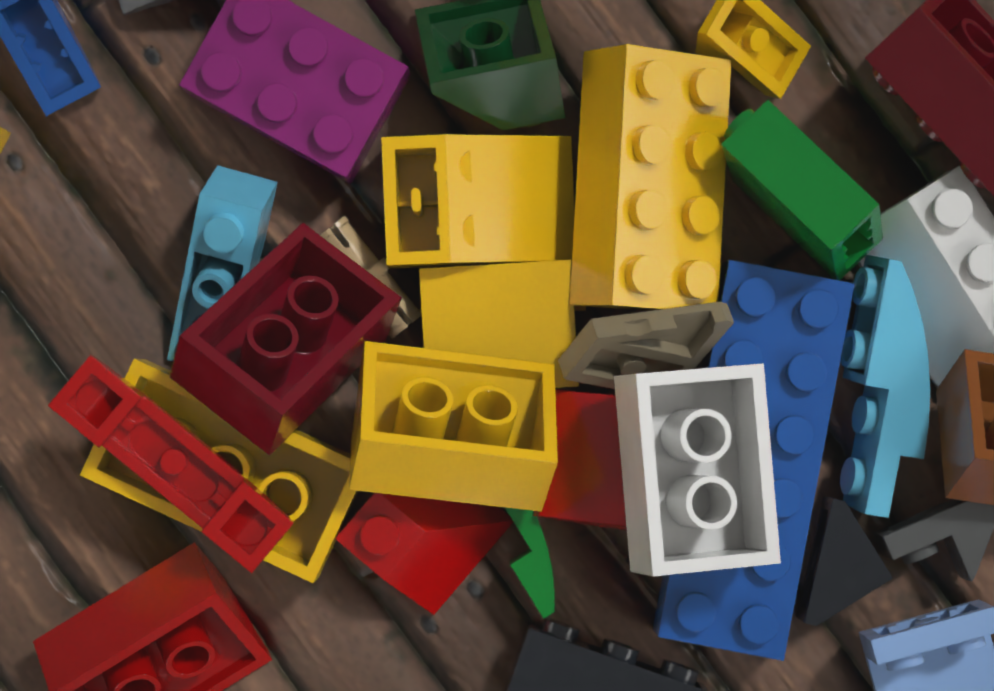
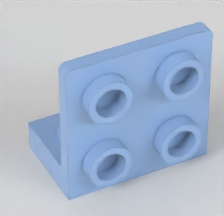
M978 599L858 632L874 691H994V646L991 634H994V606Z

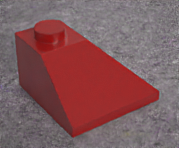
M373 493L335 539L380 578L435 615L510 527L513 520L501 507Z

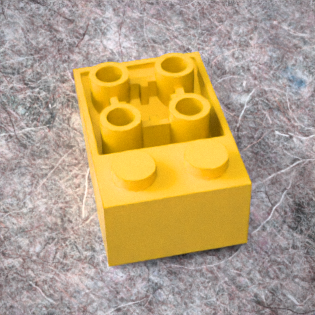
M442 134L381 137L386 264L390 269L556 260L572 261L575 208L571 136Z

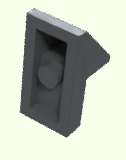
M951 499L875 531L873 534L883 556L892 560L901 557L904 564H911L937 553L939 548L936 542L943 539L958 575L971 582L976 576L994 529V505Z

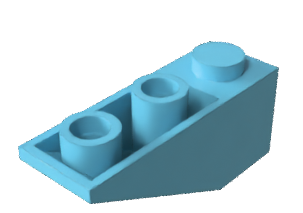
M217 165L201 190L167 360L174 361L179 336L259 263L267 235L277 181Z

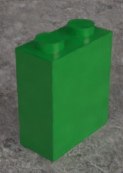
M769 100L763 103L755 112L752 109L743 111L728 126L724 134L726 140L721 146L732 181L835 280L840 281L883 240L879 203Z

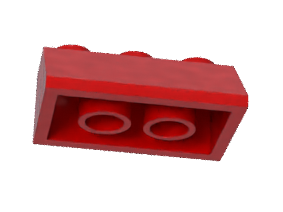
M195 542L33 641L49 691H223L272 661L267 647L225 578Z

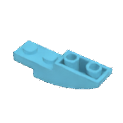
M866 255L864 266L857 271L853 281L855 286L852 299L856 304L852 329L848 330L845 334L841 355V364L844 367L843 378L865 386L863 396L856 400L852 412V427L855 432V439L851 457L846 459L841 470L840 487L844 494L843 501L849 507L866 515L889 518L900 456L924 459L930 411L929 357L923 321L914 290L902 261Z

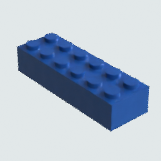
M728 260L721 264L718 302L727 303L734 324L704 357L702 368L764 363L781 563L663 575L653 624V630L658 637L784 661L855 283L734 260Z

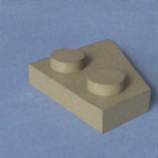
M723 302L594 318L587 323L558 361L565 380L615 389L614 376L695 369L734 324V320L727 303Z

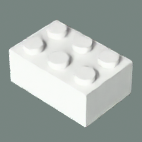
M764 363L614 376L630 572L654 577L780 564Z

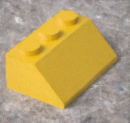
M370 341L364 342L351 438L349 490L542 512L558 464L555 364Z

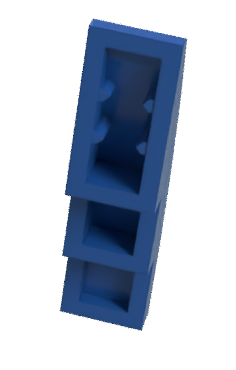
M0 0V37L45 116L101 88V84L57 0Z

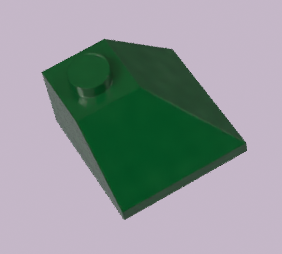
M459 0L415 9L431 93L502 130L523 126L532 127L543 122L565 118L556 56L540 0Z

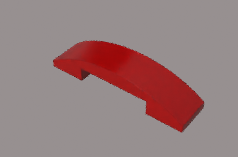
M92 354L48 404L53 411L98 448L103 446L198 524L205 536L250 573L258 567L294 524V521L211 447L147 395Z

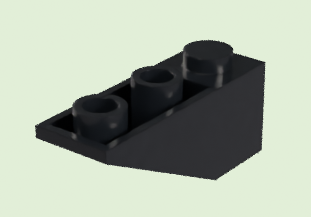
M548 617L544 619L542 627L528 622L504 690L709 691L703 683L696 681L699 671L668 659H663L660 668L637 660L640 651L634 647L608 638H604L601 647L577 639L580 629Z

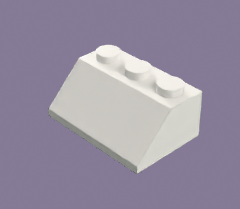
M960 166L945 172L880 213L883 240L867 254L902 261L914 290L923 321L929 357V374L936 388L939 387L964 349L994 354V216ZM865 257L858 263L860 268L864 266Z

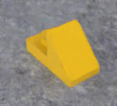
M716 0L698 31L695 53L697 55L732 60L731 67L766 96L781 99L811 45L761 0Z

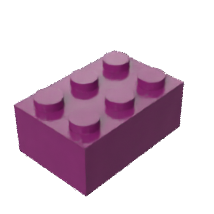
M226 0L179 86L195 99L347 183L352 184L411 75L407 65L289 0Z

